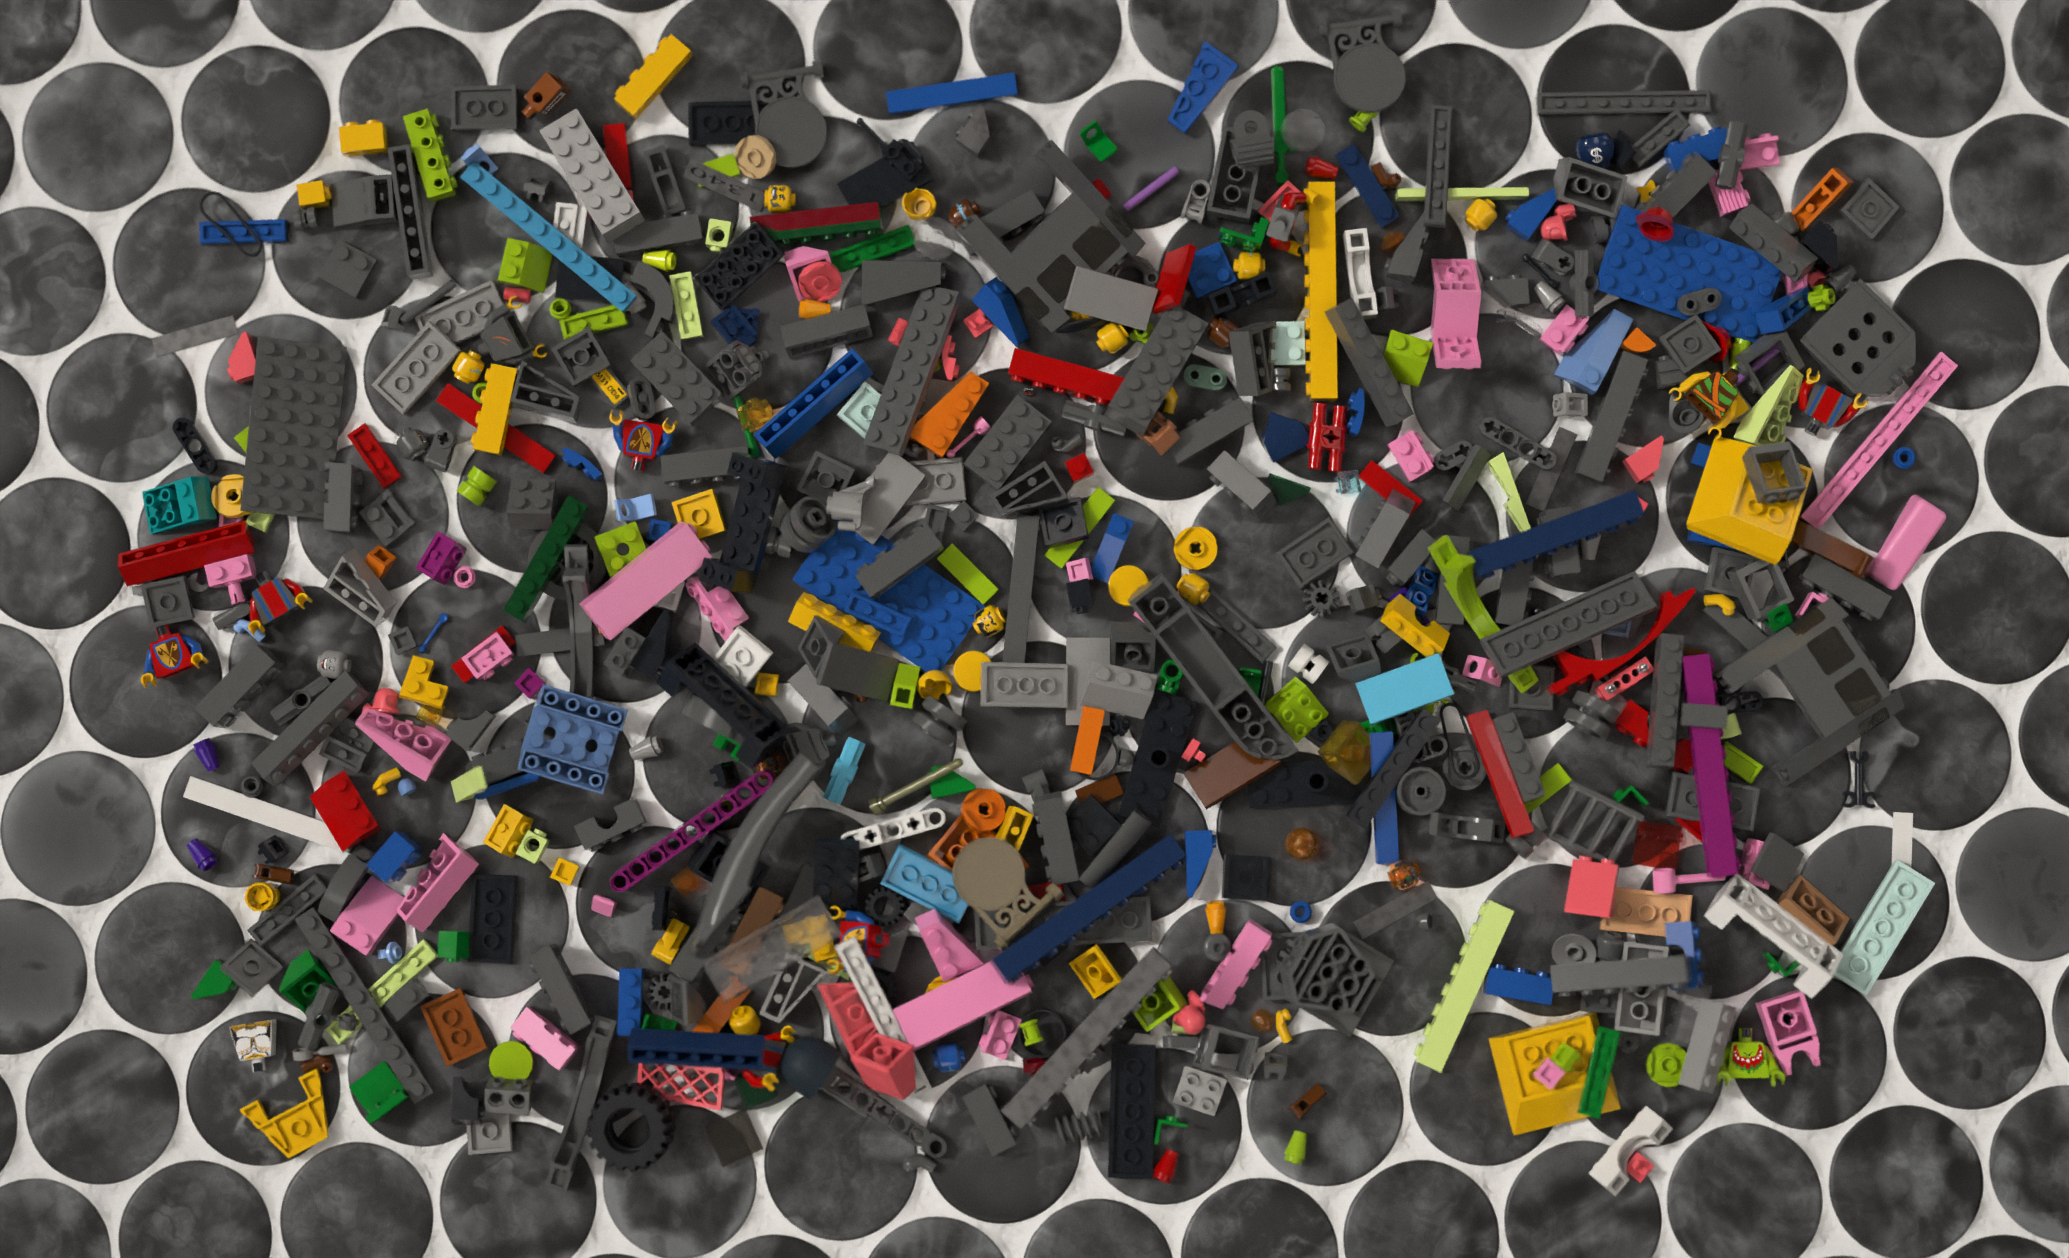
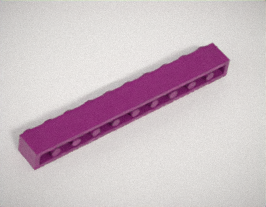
M1709 654L1682 657L1681 679L1685 703L1719 706V703L1715 702L1714 694L1717 693V683L1712 678V671L1715 669L1714 660L1710 658ZM1688 726L1707 877L1738 874L1737 870L1740 869L1739 857L1735 856L1734 847H1737V838L1735 834H1732L1731 825H1734V815L1729 810V803H1731L1732 799L1731 792L1726 787L1729 775L1727 768H1724L1723 759H1726L1725 747L1721 746L1720 737H1723V729Z

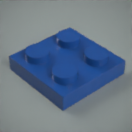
M1220 242L1195 252L1188 281L1196 299H1200L1237 282Z

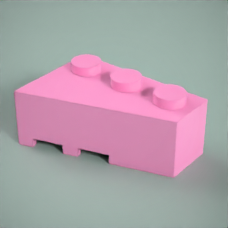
M936 909L915 917L922 938L943 982L984 964L979 950H976L975 946L973 947L962 934L955 930L953 925Z
M527 1006L510 1027L514 1031L512 1034L522 1042L525 1040L535 1053L542 1055L550 1065L558 1070L565 1068L582 1047L531 1006Z

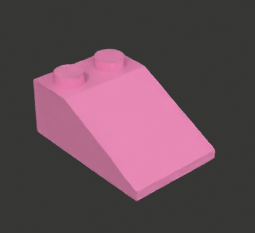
M372 875L341 913L330 932L364 955H372L399 915L396 910L404 896Z

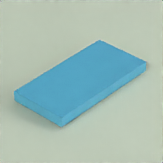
M1439 653L1355 683L1371 725L1454 695Z

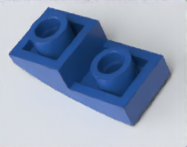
M1361 388L1358 389L1357 393L1352 392L1347 403L1351 405L1349 411L1356 414V416L1351 415L1346 426L1350 428L1348 434L1354 437L1358 435L1364 415L1365 400L1364 391Z
M562 449V452L565 454L562 458L569 467L574 466L578 470L584 465L585 467L582 470L589 479L594 478L597 482L604 477L585 457L571 449Z
M1422 566L1417 568L1406 599L1416 606L1415 613L1423 616L1427 611L1430 596L1435 591L1439 575Z

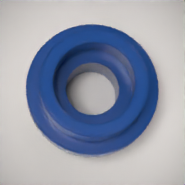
M1908 447L1897 449L1893 455V462L1900 469L1912 467L1916 460L1915 453ZM1902 454L1906 455V462L1901 461L1900 457Z
M1297 901L1290 908V916L1297 923L1307 922L1312 915L1310 905L1304 901ZM1298 908L1304 909L1305 913L1303 916L1297 915L1296 911Z

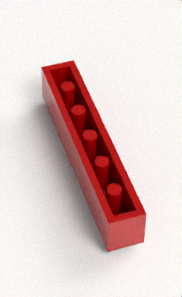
M1017 348L1014 349L1008 371V376L1012 377L1011 380L1022 384H1024V381L1032 382L1033 387L1045 389V386L1054 388L1053 392L1066 395V392L1075 394V398L1087 401V398L1095 399L1096 404L1108 406L1125 377Z
M246 520L119 553L118 569L127 587L139 585L147 581L162 579L177 573L181 574L196 568H204V565L246 554H254L255 540Z

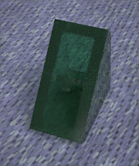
M1271 473L1267 477V481L1280 507L1307 495L1311 487Z
M737 1075L735 1078L746 1109L774 1099L779 1093L775 1090L770 1091L768 1088H753L741 1075Z

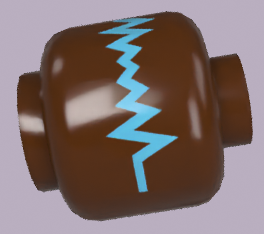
M963 199L950 208L948 218L956 229L970 215L976 214L980 219L979 213L982 211L975 201L971 203L968 199Z

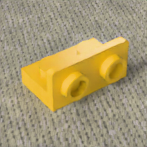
M504 804L483 843L501 854L513 858L527 831L531 829L534 819Z

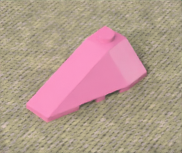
M368 708L363 711L355 723L356 726L405 770L424 781L434 771L451 742V739L446 734L434 727L426 725L423 728L413 725V721H399L394 719L392 715Z

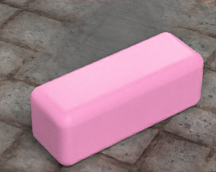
M1918 495L1911 496L1876 556L1875 564L1869 573L1870 578L1891 590L1898 589L1945 522V512Z

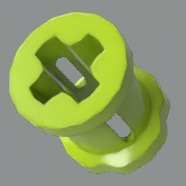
M1358 112L1349 121L1359 131L1364 132L1367 124L1373 118H1376L1378 114L1377 112Z
M1037 1019L1019 1024L1025 1036V1046L1044 1040L1040 1036Z

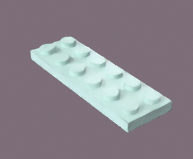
M1895 860L1842 946L1840 952L1844 955L1833 976L1867 996L1935 883L1901 861Z

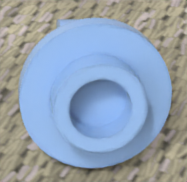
M389 942L386 949L377 950L378 959L388 958L391 964H396L402 956V949L396 942Z

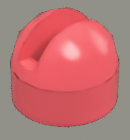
M1813 269L1814 273H1808V283L1812 288L1813 286L1823 284L1827 279L1820 269Z

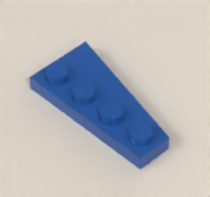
M1204 41L1201 47V52L1193 64L1194 67L1189 77H1187L1184 88L1178 96L1168 118V123L1185 135L1239 69L1238 64L1206 41Z

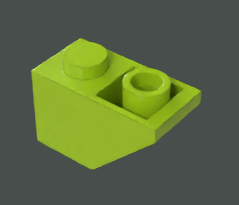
M899 663L893 686L891 706L913 710L920 666Z

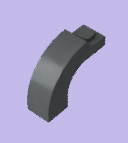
M638 261L630 281L632 284L649 291L654 297L655 310L645 332L648 338L653 339L661 331L663 332L665 327L663 321L672 324L675 315L672 289L663 275L652 266Z
M691 694L682 714L739 744L743 743L744 738L701 698Z
M1431 812L1429 834L1503 843L1505 821Z
M359 844L352 854L346 857L328 885L320 902L318 913L333 922L337 921L341 913L349 905L356 887L370 869L366 864L376 853Z

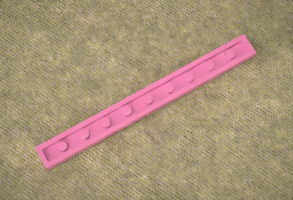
M1939 352L1800 515V518L1808 525L1819 529L1958 365L1944 353Z

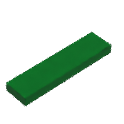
M906 225L829 253L831 263L839 269L841 274L861 267L862 260H880L915 247L916 242L910 226Z
M1597 1027L1577 1113L1600 1119L1620 1031Z

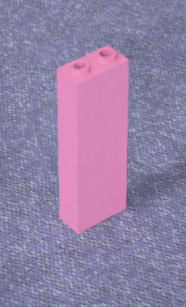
M679 522L579 603L605 638L612 640L702 566L704 557L712 558L709 553L710 547L705 541H700L697 538L696 534L698 532L691 523Z
M990 962L893 1009V1012L908 1043L913 1045V1050L916 1051L1033 993L1031 987L1034 984L1029 974L1024 975L1023 972L1021 973L1023 977L1014 984L1011 981L1005 984Z

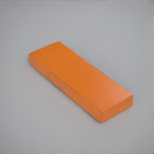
M1083 706L1070 771L1092 775L1105 710Z

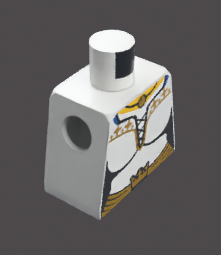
M276 1019L230 1026L240 1061L251 1059L253 1072L266 1070L265 1057L273 1056L276 1053Z

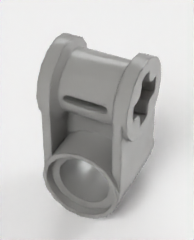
M1196 180L1192 184L1180 218L1184 219L1187 217L1197 220L1199 224L1202 223L1210 194V186L1206 181ZM1197 186H1203L1206 189V194L1198 196L1195 194L1194 189Z

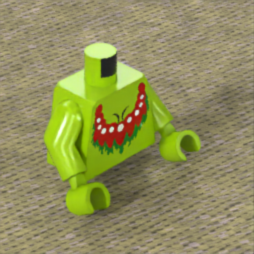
M1739 1028V1041H1728L1725 1046L1716 1085L1719 1084L1720 1079H1723L1725 1086H1727L1731 1078H1769V1074L1771 1075L1770 1082L1772 1086H1775L1776 1078L1780 1079L1783 1085L1785 1075L1780 1072L1777 1061L1768 1046L1760 1041H1752V1028Z

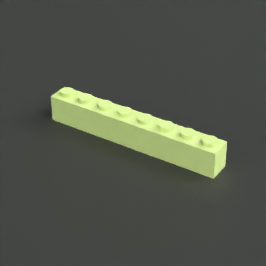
M1487 900L1486 903L1482 902L1477 913L1480 917L1477 923L1473 922L1468 933L1471 937L1468 943L1464 942L1459 952L1462 957L1459 963L1455 962L1451 969L1450 975H1452L1450 983L1446 982L1442 989V1001L1440 1004L1436 1003L1432 1011V1015H1434L1432 1023H1427L1422 1034L1425 1038L1422 1044L1418 1043L1413 1054L1416 1056L1415 1061L1440 1073L1442 1072L1513 916V910L1491 900Z

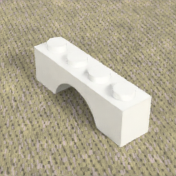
M1367 228L1345 230L1343 241L1351 298L1363 319L1376 318L1378 310L1370 272V249Z
M1645 1106L1636 1115V1118L1628 1128L1623 1130L1616 1142L1608 1148L1599 1162L1595 1163L1589 1174L1616 1196L1630 1180L1627 1174V1162L1631 1154L1644 1145L1653 1144L1659 1146L1673 1128L1664 1119Z

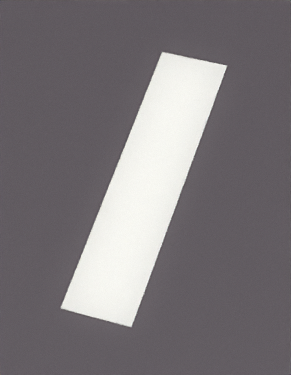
M1893 812L1892 864L1895 860H1899L1911 868L1913 813Z

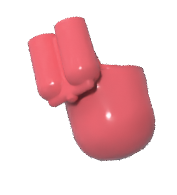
M1571 204L1557 206L1554 209L1555 216L1542 220L1540 233L1543 239L1547 241L1557 239L1568 240L1565 222L1576 217L1575 207Z
M390 688L379 689L375 693L373 705L366 703L363 706L362 713L368 708L398 716V693Z
M1191 990L1187 994L1189 1005L1178 1010L1173 1016V1021L1177 1026H1182L1187 1034L1195 1035L1204 1029L1205 1017L1203 1014H1205L1204 1002L1200 1000V996L1194 990Z

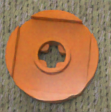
M983 788L971 791L965 797L960 808L965 823L978 833L990 832L996 829L1003 822L1006 809L1005 802L998 792ZM979 805L988 807L986 811L988 815L979 813Z

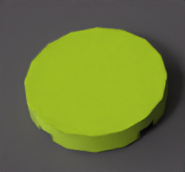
M507 1041L499 1044L493 1050L489 1059L491 1074L494 1077H502L504 1079H527L534 1065L532 1052L525 1044L519 1041Z
M1661 1043L1653 1047L1648 1053L1645 1063L1646 1071L1651 1080L1665 1087L1679 1085L1687 1054L1685 1050L1673 1043Z

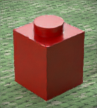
M1085 453L1065 461V467L1073 484L1087 479L1094 474Z

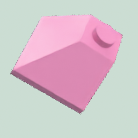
M802 246L784 252V260L798 301L806 298L801 293L798 284L799 275L809 264L818 261L831 263L828 251Z

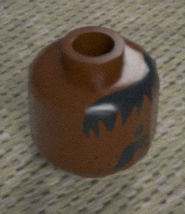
M1224 315L1218 319L1213 317L1207 326L1209 329L1207 337L1221 348L1231 347L1229 332L1239 327Z

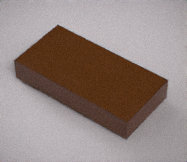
M1116 774L1075 790L1080 804L1091 793L1101 803L1124 794Z

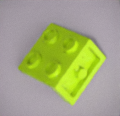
M1296 676L1271 697L1265 705L1270 714L1278 720L1296 743L1329 715L1310 689Z

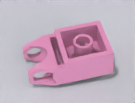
M1794 990L1755 1003L1771 1052L1776 1061L1781 1065L1784 1075L1792 1074L1791 1058L1798 1050H1803L1807 1054L1813 1066L1821 1065L1817 1032L1804 993L1800 990ZM1784 1014L1790 1017V1019H1787V1023L1782 1021Z

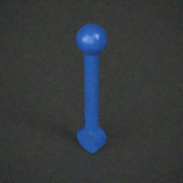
M442 613L439 616V622L425 642L419 645V652L424 653L427 650L426 646L442 623L448 621L447 614Z

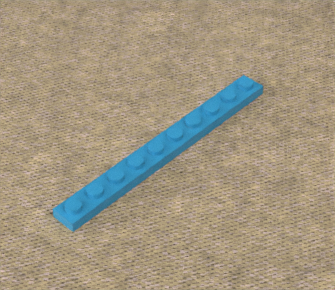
M473 161L460 176V178L623 313L638 297L477 162Z

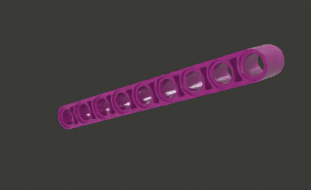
M766 768L758 770L619 868L610 879L611 888L616 892L627 890L765 793L774 782L773 772ZM766 775L769 777L770 783L762 785L759 783L758 777ZM747 787L751 790L752 795L750 797H743L740 789ZM730 800L734 808L726 810L722 802ZM713 813L716 821L713 823L707 822L705 814ZM687 826H695L698 834L690 835L687 832ZM669 839H678L680 846L677 848L672 847L669 844ZM659 851L662 854V859H653L651 852ZM635 863L642 864L644 872H636L633 865ZM623 876L626 879V884L619 885L616 882V877Z

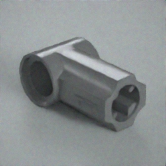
M1042 769L1022 777L1027 792L1031 795L1034 803H1036L1035 796L1050 793L1049 785Z

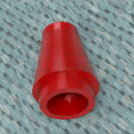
M1316 155L1308 157L1304 173L1309 174V177L1335 179L1338 172V166H1334Z
M1167 1149L1153 1170L1155 1172L1153 1178L1169 1184L1174 1179L1179 1154Z

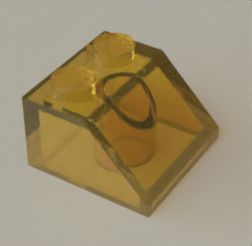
M1343 720L1317 751L1331 769L1356 785L1371 768L1370 736L1359 722Z

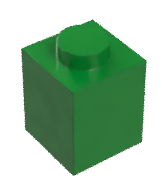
M439 931L438 957L446 958V962H460V958H469L470 932Z

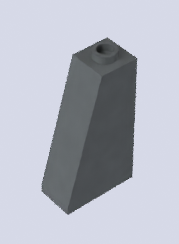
M862 260V304H869L941 284V279H945V266H941V261Z

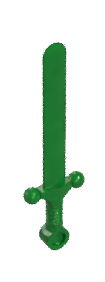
M1274 66L1271 70L1274 153H1276L1277 157L1275 182L1278 185H1283L1289 177L1285 168V153L1288 151L1296 152L1298 147L1296 144L1287 145L1284 70L1280 66Z

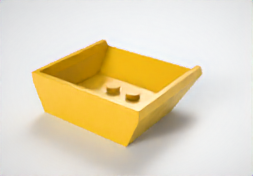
M1723 437L1714 438L1686 523L1687 529L1777 565L1792 539L1813 469L1798 463L1806 485V489L1799 499L1795 501L1782 500L1774 504H1758L1742 459L1747 449L1755 445ZM1780 460L1758 463L1768 490L1789 487Z
M1596 1012L1488 1038L1514 1136L1591 1117L1579 1114L1577 1111L1597 1027L1600 1026ZM1564 1042L1580 1054L1581 1061L1580 1063L1575 1061L1571 1066L1574 1071H1564L1565 1073L1555 1086L1549 1089L1534 1077L1533 1074L1546 1058L1551 1059L1561 1043ZM1612 1072L1601 1114L1621 1109Z

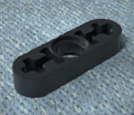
M187 418L175 420L173 432L197 470L207 475L214 473L217 470L218 462L194 423ZM180 424H188L189 426H187L186 430L190 435H193V433L195 435L188 437L183 431L179 432L181 429ZM194 440H198L201 443V448L197 452L190 450V443ZM203 454L206 460L211 461L209 464L210 468H202L204 465L203 460L200 457L197 459L195 457Z
M1756 691L1715 695V702H1719L1717 698H1720V706H1725V700L1728 697H1733L1736 700V707L1732 710L1728 709L1727 714L1756 711L1763 705V697ZM1742 695V700H1747L1753 695V698L1757 699L1758 703H1755L1754 707L1751 704H1742L1744 709H1741V699L1739 696Z

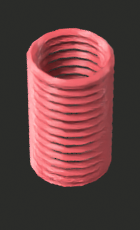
M506 286L504 300L508 301L512 296H518L512 301L529 304L531 290Z
M898 318L888 341L900 346L909 322Z

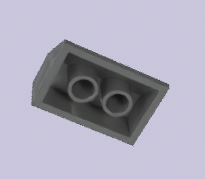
M1571 157L1562 158L1558 161L1553 179L1556 200L1616 219L1628 176Z

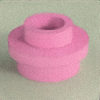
M462 566L455 571L454 582L459 587L469 588L475 583L476 574L472 568ZM464 573L469 575L467 581H463L461 578Z

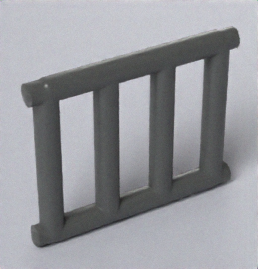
M1572 780L1569 784L1570 790L1549 829L1546 828L1543 833L1547 838L1583 856L1593 857L1592 860L1601 863V859L1615 860L1614 865H1617L1616 861L1638 821L1642 822L1645 816ZM1580 793L1590 798L1569 838L1558 834L1557 831L1577 794ZM1599 802L1609 807L1610 810L1589 848L1577 843V840ZM1619 812L1630 819L1607 858L1597 853V850Z

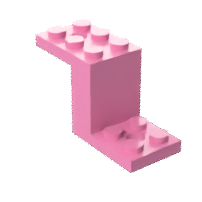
M1431 259V272L1434 283L1431 339L1436 368H1480L1481 357L1477 341L1481 289L1475 259Z

